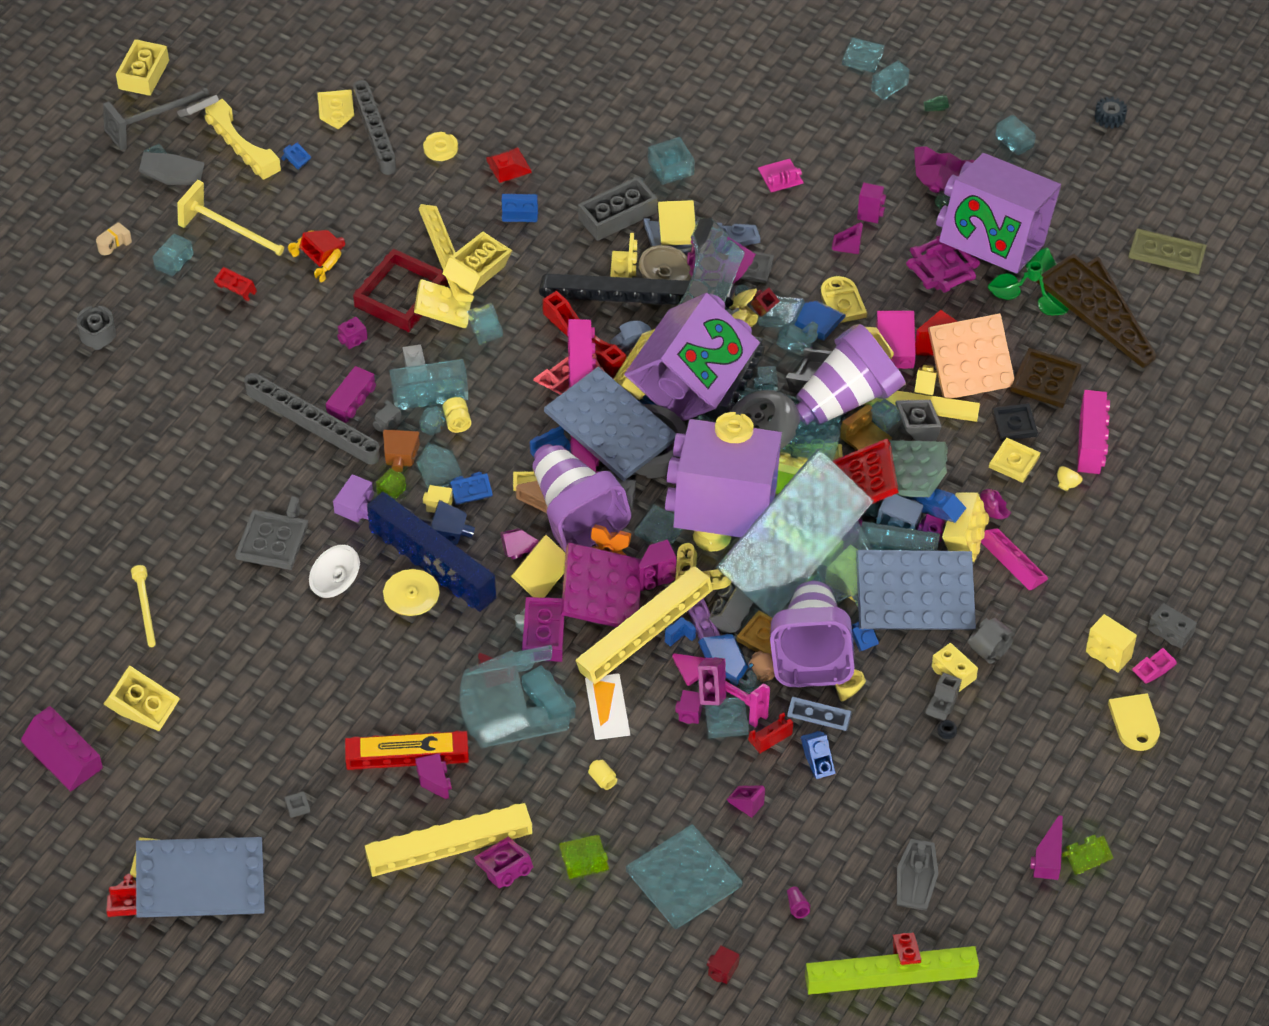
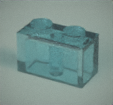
M897 60L873 75L872 91L882 99L887 98L908 85L910 69Z
M1011 115L997 123L995 136L1019 156L1034 147L1036 134L1014 115Z
M173 234L153 256L155 269L173 277L177 271L181 270L185 262L193 256L192 241Z

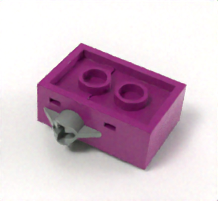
M526 597L524 610L515 616L516 627L523 633V660L563 662L565 616L561 615L562 598Z

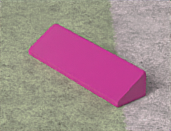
M998 528L985 531L984 539L981 540V543L1028 590H1032L1048 580V577Z

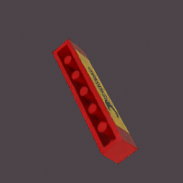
M467 731L345 738L347 770L416 766V758L440 754L441 761H445L446 764L469 763Z

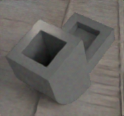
M943 673L936 685L934 697L927 708L926 714L945 721L948 714L950 715L953 710L962 679Z

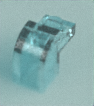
M812 321L805 328L800 329L794 324L789 323L779 331L776 345L788 352L803 354V350L811 348L812 342L816 340L818 324Z
M883 399L881 402L877 401L871 406L872 422L877 424L884 432L888 431L901 419L897 407L886 399Z

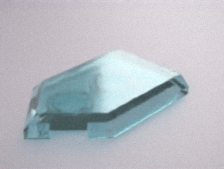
M429 442L416 461L428 489L430 485L447 486L453 481V478L463 476L452 450Z

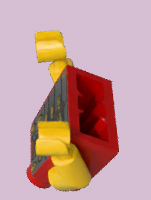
M328 230L304 232L302 237L297 240V243H290L288 245V250L293 257H296L300 254V248L319 267L323 266L322 268H317L314 275L315 278L321 275L319 280L324 282L326 280L325 272L327 270L330 271L340 258L341 249L345 246V240L342 237L336 238Z

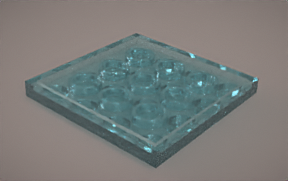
M693 824L626 866L627 873L675 929L743 886L742 880Z

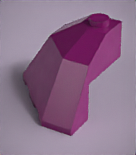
M927 146L915 147L914 149L916 176L924 185L930 188V191L935 193L945 191L949 178L952 175L959 176L966 161L971 163L975 161L961 160L951 153L939 154Z

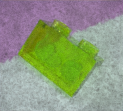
M1094 834L1085 838V843L1078 845V842L1066 846L1067 851L1063 852L1062 856H1067L1075 875L1114 859L1104 835L1096 837Z

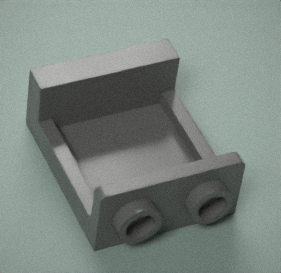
M805 348L803 350L805 360L797 373H788L786 376L790 391L799 392L832 351Z

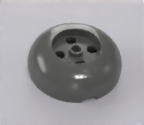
M760 390L750 393L739 400L731 410V412H736V415L745 414L753 422V428L782 432L780 450L791 442L796 435V428L800 424V413L793 400L784 393L775 390Z

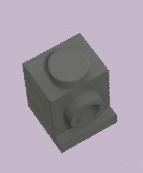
M386 401L385 407L380 409L375 415L374 428L382 432L383 430H393L402 422L401 409Z

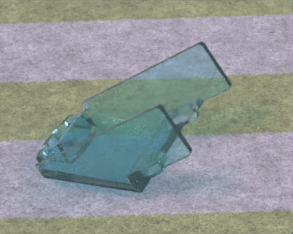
M552 645L518 652L511 650L464 671L460 685V708L464 723L471 736L479 743V746L483 748L569 729V716L549 720L548 713L544 708L532 707L527 709L518 672L531 669L535 662L552 658Z

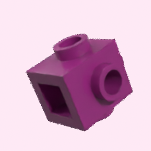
M354 317L338 326L337 337L341 344H345L348 349H351L367 340V330L364 324L357 317Z
M927 514L916 527V541L921 542L926 547H934L938 542H941L945 520Z

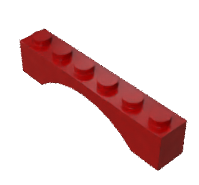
M555 291L542 299L543 314L568 337L569 319H580L569 302L558 291ZM594 336L592 343H595L596 359L600 367H603L604 371L611 378H614L625 362L627 355L615 344L604 342L597 336Z

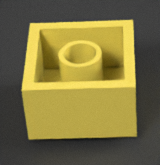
M1104 614L1090 629L1086 652L1092 658H1096L1104 663L1108 668L1119 672L1132 658L1137 635Z

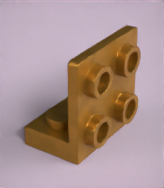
M869 404L842 421L839 437L856 451L887 438L892 440L890 435L872 422L873 408Z

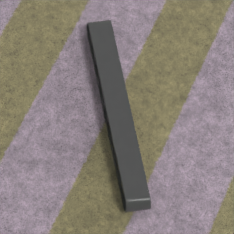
M250 373L246 375L244 382L246 393L249 397L367 464L379 462V444L374 439L259 374Z

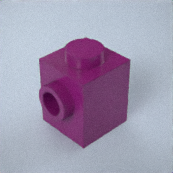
M683 690L681 700L677 701L675 712L679 714V721L687 724H699L703 705H700V692Z

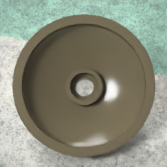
M666 245L652 246L646 249L640 257L639 269L645 279L689 281L691 278L689 274L690 266L687 265V256L674 247Z

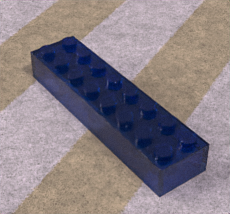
M384 491L367 504L370 531L373 534H378L385 543L391 544L401 555L407 556L414 565L420 566L425 572L436 578L443 587L449 588L456 597H461L465 600L469 607L481 612L496 599L495 575Z

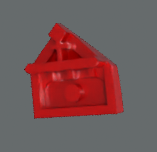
M128 873L120 884L109 888L110 894L107 896L108 917L137 915L136 881Z

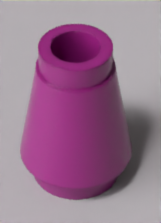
M798 887L789 888L787 894L791 914L796 918L806 917L810 913L809 902Z

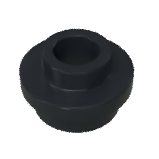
M951 720L942 721L937 727V733L943 739H952L957 735V726Z

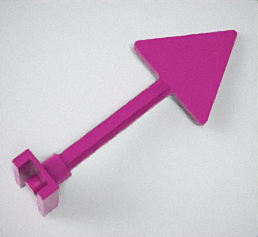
M674 653L672 658L686 685L690 686L699 679L698 665L705 658ZM725 681L726 691L741 699L750 707V725L756 727L760 717L765 720L768 718L769 686L763 683L752 691L751 694H747Z

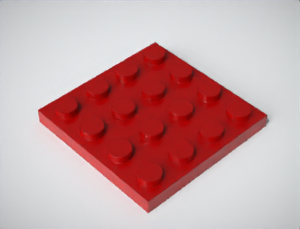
M888 438L818 466L824 513L828 521L899 493L891 443Z

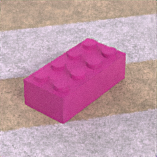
M1084 390L1080 411L1077 472L1100 474L1101 467H1105V455L1108 453V444H1106L1107 441L1105 440H1108L1109 436L1107 426L1109 425L1110 416L1106 412L1110 408L1107 392Z

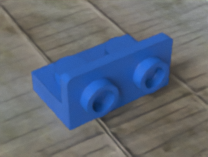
M502 194L503 222H537V194Z
M561 426L553 428L549 432L537 436L530 441V453L533 457L540 447L547 444L562 446L571 453V443L565 437L564 429Z
M477 472L465 479L463 476L456 477L449 484V487L452 488L455 505L493 496L487 473Z

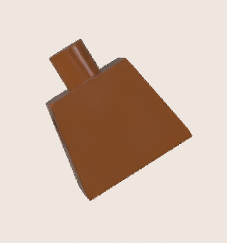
M383 430L386 465H391L392 471L397 473L403 471V466H412L420 446L419 431Z

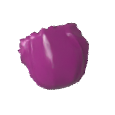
M989 488L979 494L989 517L1001 520L1010 516L1011 511L1006 508L1007 503L1002 499L998 491Z

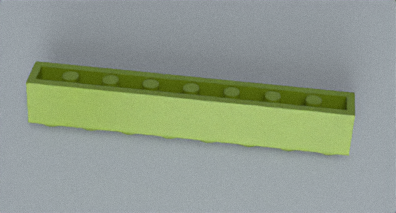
M971 946L920 952L922 962L908 965L900 964L898 954L806 963L805 980L808 995L975 978L979 968L976 948Z

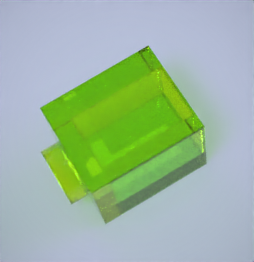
M391 468L376 481L377 494L390 503L406 490L404 475Z

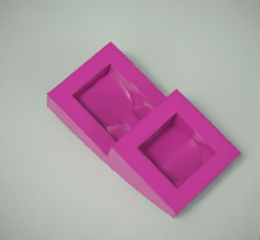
M1162 648L1150 659L1146 657L1132 668V671L1146 684L1169 671L1177 662Z

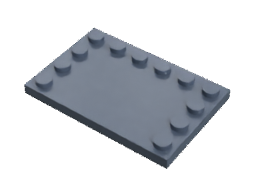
M262 837L136 841L137 917L264 913Z

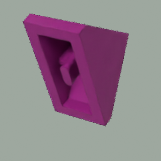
M860 222L834 235L831 249L839 252L859 254L863 224Z
M738 786L727 798V801L752 818L764 805L765 788L764 786Z

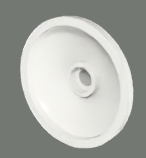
M337 545L323 552L315 561L310 571L309 584L312 591L320 597L330 598L347 590L354 582L359 571L360 560L358 553L348 545Z

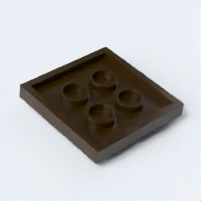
M1029 348L1011 385L1010 391L1064 408L1082 364Z

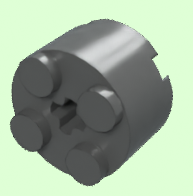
M98 306L99 308L86 307L77 316V328L81 342L95 350L102 349L103 346L111 343L116 337L112 312L103 306Z
M985 618L981 622L978 632L969 638L968 643L973 651L989 664L996 662L993 658L997 655L1002 657L1014 641L1011 636H1015V633L997 618L990 620Z

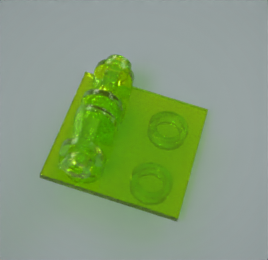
M599 835L559 843L569 879L609 870L607 853L604 852Z

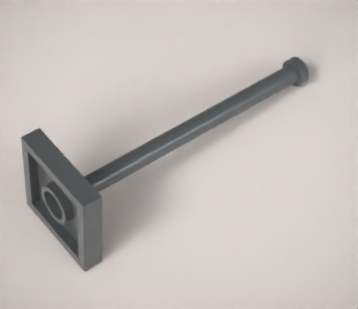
M204 88L198 93L125 119L122 118L110 102L103 103L104 130L120 150L126 149V125L190 102L210 97L207 88Z

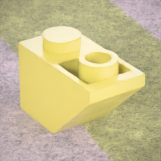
M923 365L922 368L918 369L915 393L934 394L937 370H934V366Z

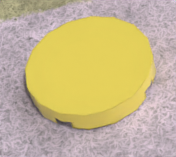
M445 132L433 133L423 143L424 153L428 158L436 161H445L453 158L458 151L457 139L452 134L448 135Z
M736 412L725 413L717 418L715 433L717 437L728 443L745 442L753 434V422L745 414L736 415Z

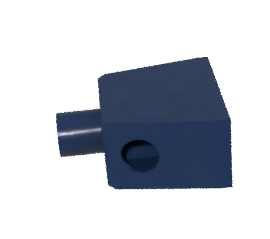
M439 500L427 540L456 545L461 535L472 538L475 527L464 524L467 517L465 512Z

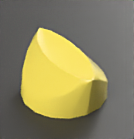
M854 669V674L850 680L843 684L835 685L841 702L852 697L865 684L866 679L861 671Z

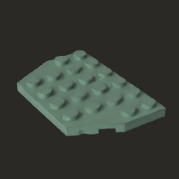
M889 440L899 491L897 494L908 497H930L947 473L946 454L948 447L946 443Z

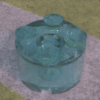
M487 303L467 311L470 321L473 320V322H470L473 332L477 334L476 339L479 345L503 337V331L492 303Z

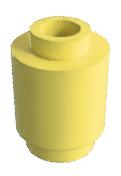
M595 760L590 764L588 773L600 788L609 790L617 783L616 774L604 760Z

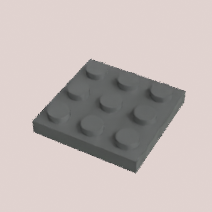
M252 510L235 554L236 559L292 570L309 525L308 520Z

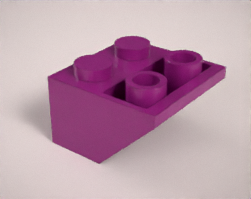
M668 539L649 545L639 564L640 591L650 590L675 580L676 555Z

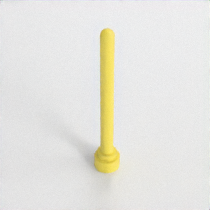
M137 565L131 569V575L138 586L147 643L149 647H154L156 642L145 586L147 569L143 565Z

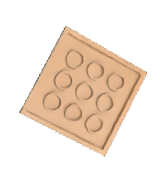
M1001 314L928 328L943 398L954 399L1011 387L1014 381V374Z

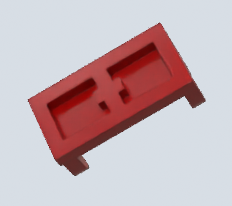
M225 267L221 269L213 280L218 287L227 288L243 296V299L246 301L250 300L248 297L249 293L255 295L257 292L252 280Z
M781 713L777 721L758 732H755V730L751 731L748 740L759 753H762L792 735L793 721L791 719L786 721L785 713Z

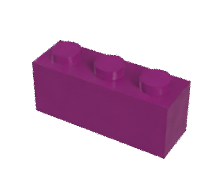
M355 366L326 402L327 413L346 424L350 418L355 416L359 406L365 403L369 393L375 390L374 374Z

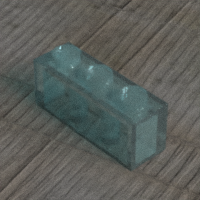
M540 665L521 676L522 688L555 729L575 718L576 704L574 700L566 696L563 687L560 684L557 685L549 670L546 671Z

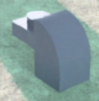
M641 321L627 322L619 327L621 332L611 339L610 342L625 353L632 346H635L642 333L650 331L651 328Z

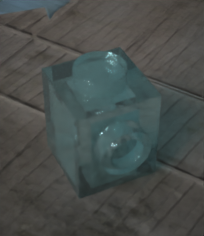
M776 366L757 367V377L754 378L755 389H758V391L778 390Z

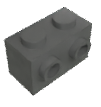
M1163 603L1151 617L1148 630L1167 640L1171 645L1182 649L1194 635L1197 622Z

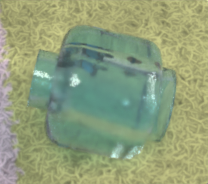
M439 407L426 408L419 420L421 430L428 435L440 433L446 422V416Z

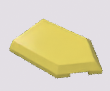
M352 90L317 93L319 116L324 122L336 129H340L354 117Z

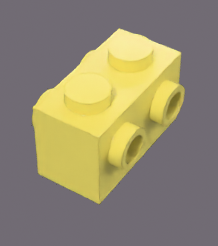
M949 643L933 655L932 668L937 674L942 676L943 673L962 679L959 692L976 680L978 667L953 644Z

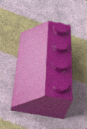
M51 706L32 719L21 738V742L70 792L103 769L100 755Z

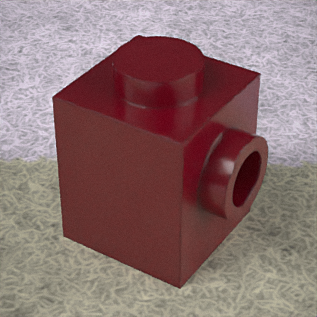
M767 288L764 292L760 289L750 304L762 317L777 305L780 300L770 288Z
M720 945L716 954H712L708 959V976L716 982L728 984L739 965L740 954Z

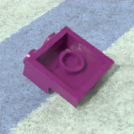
M506 837L474 857L476 864L487 873L488 879L499 889L503 886H510L514 879L521 875H528L531 869L534 868L530 855L510 837Z

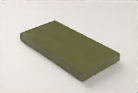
M1137 229L1128 258L1199 274L1207 245Z

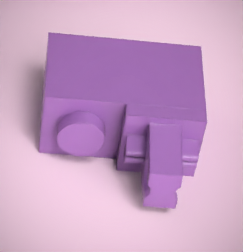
M352 474L333 501L334 513L355 522H359L362 518L373 521L377 516L376 509L367 503L374 496L372 482Z

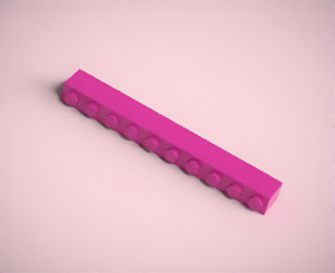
M569 319L568 322L569 388L596 368V359L592 358V354H595V343H592V338L595 336V328L591 327V320ZM570 435L571 454L598 473L599 471H596V466H599V459Z

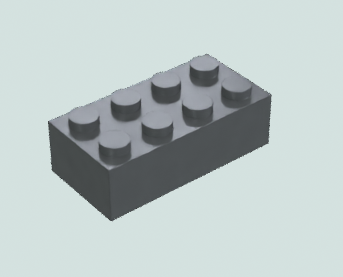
M639 177L633 178L578 204V219L597 241L657 213V197Z

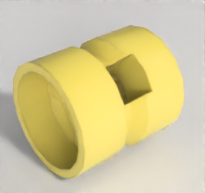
M461 397L446 400L443 404V411L448 429L454 433L466 431L471 426V418L466 401Z

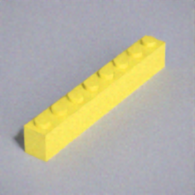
M695 566L685 572L684 575L671 583L665 590L595 643L589 650L581 654L576 659L580 673L593 684H596L712 592L713 587L710 577Z
M525 803L513 804L504 809H495L489 813L472 815L462 820H453L440 826L434 825L425 830H416L406 835L393 836L380 842H371L365 845L366 858L371 875L374 877L493 845L506 837L515 839L532 834V822Z

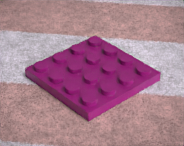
M568 543L565 555L561 615L618 627L639 610L641 585L639 582V564L642 559Z

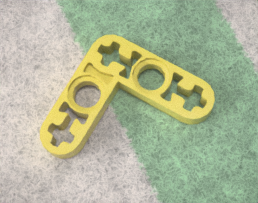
M684 543L678 548L675 581L687 572L682 571L684 566L690 565V569L694 566L696 567L697 552L691 543ZM726 569L702 571L710 577L713 590L727 588L732 582V578Z

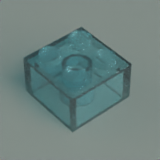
M681 137L648 147V162L662 185L694 175L695 160Z

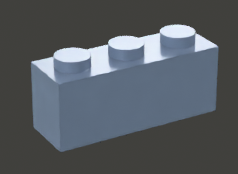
M792 697L787 716L848 731L852 711Z

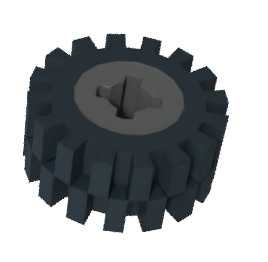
M1105 97V100L1103 98L1100 99L1095 109L1094 118L1096 122H1100V126L1104 124L1105 128L1110 126V129H1113L1114 126L1118 128L1119 124L1122 126L1127 113V105L1124 104V101L1119 102L1120 99L1114 100V97H1111V99Z

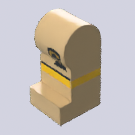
M118 222L99 235L96 243L98 252L101 255H109L120 245H129L132 243L130 231Z

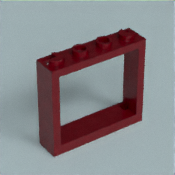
M392 249L389 254L385 255L380 265L374 268L373 273L364 280L361 287L355 290L353 294L354 307L410 332L423 317V315L414 313L415 303L404 314L369 298L370 293L395 264L431 280L432 283L448 287L449 283L446 276L442 274V270L396 249Z

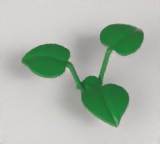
M1048 247L1038 251L1026 264L1028 272L1024 273L1019 283L1014 275L1001 274L988 284V289L995 296L1010 300L1020 295L1021 290L1019 286L1024 283L1027 277L1031 281L1039 280L1043 295L1038 300L1040 311L1051 316L1063 315L1068 312V308L1049 292L1046 294L1042 274L1056 265Z

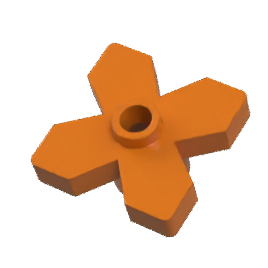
M595 524L592 528L591 538L597 545L591 548L626 555L622 549L629 546L631 533L619 531L618 533L608 532L605 526Z

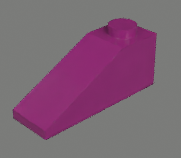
M1059 815L1036 848L1035 857L1031 856L1030 869H1034L1033 877L1059 879L1063 816Z

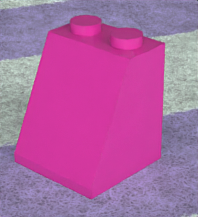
M877 311L875 328L879 330L894 352L891 361L897 368H914V311Z

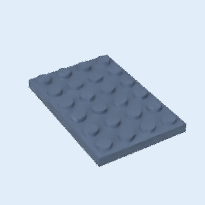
M599 366L544 407V412L623 481L675 442L676 433Z
M856 551L859 629H976L972 551Z

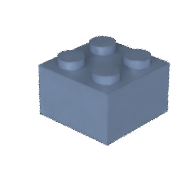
M898 494L884 498L879 509L875 529L911 542L915 535L916 527L920 522L924 505Z

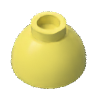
M1064 466L1059 467L1057 478L1059 481L1058 487L1068 491L1069 488H1075L1083 481L1082 476L1077 472Z

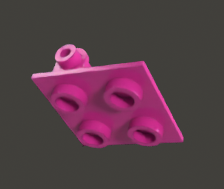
M791 159L758 167L771 193L804 183L800 177L802 175L801 169H797Z

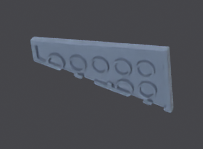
M643 218L651 247L661 245L659 222ZM716 223L719 227L718 229L712 226V229L719 232L723 231V234L742 246L760 243V236L756 225L734 224L732 226H722V223ZM693 244L666 246L674 247L688 256V253H691Z

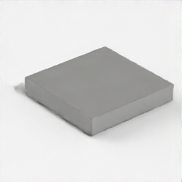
M213 95L178 110L177 113L179 117L187 116L218 102L219 99L217 95Z

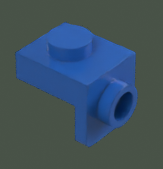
M681 617L674 624H670L666 628L665 643L672 646L684 635L693 641L696 637L695 626L690 621H686Z
M859 622L852 625V635L859 652L879 644L873 629H859Z

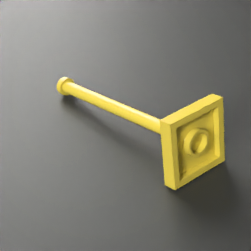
M199 180L178 201V225L183 228L200 212L273 250L278 256L284 251V246H278L203 207L204 183Z

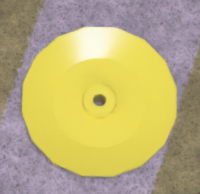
M416 569L402 570L392 575L386 582L383 590L384 601L387 606L394 612L406 616L421 615L429 611L437 603L440 594L438 583L434 577L425 571Z

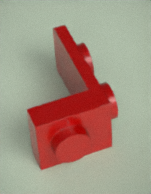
M914 933L893 935V954H898L901 965L922 962Z

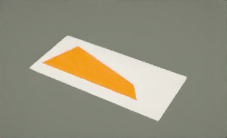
M606 675L596 684L585 678L595 739L630 736L620 675Z

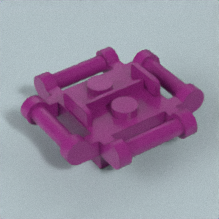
M939 235L930 242L910 248L911 255L914 258L909 259L906 262V266L916 273L926 289L934 287L936 290L941 289L946 293L952 287L968 280L976 279L973 269L979 266L980 261L971 254L939 242L941 236ZM954 250H958L968 263L965 264Z

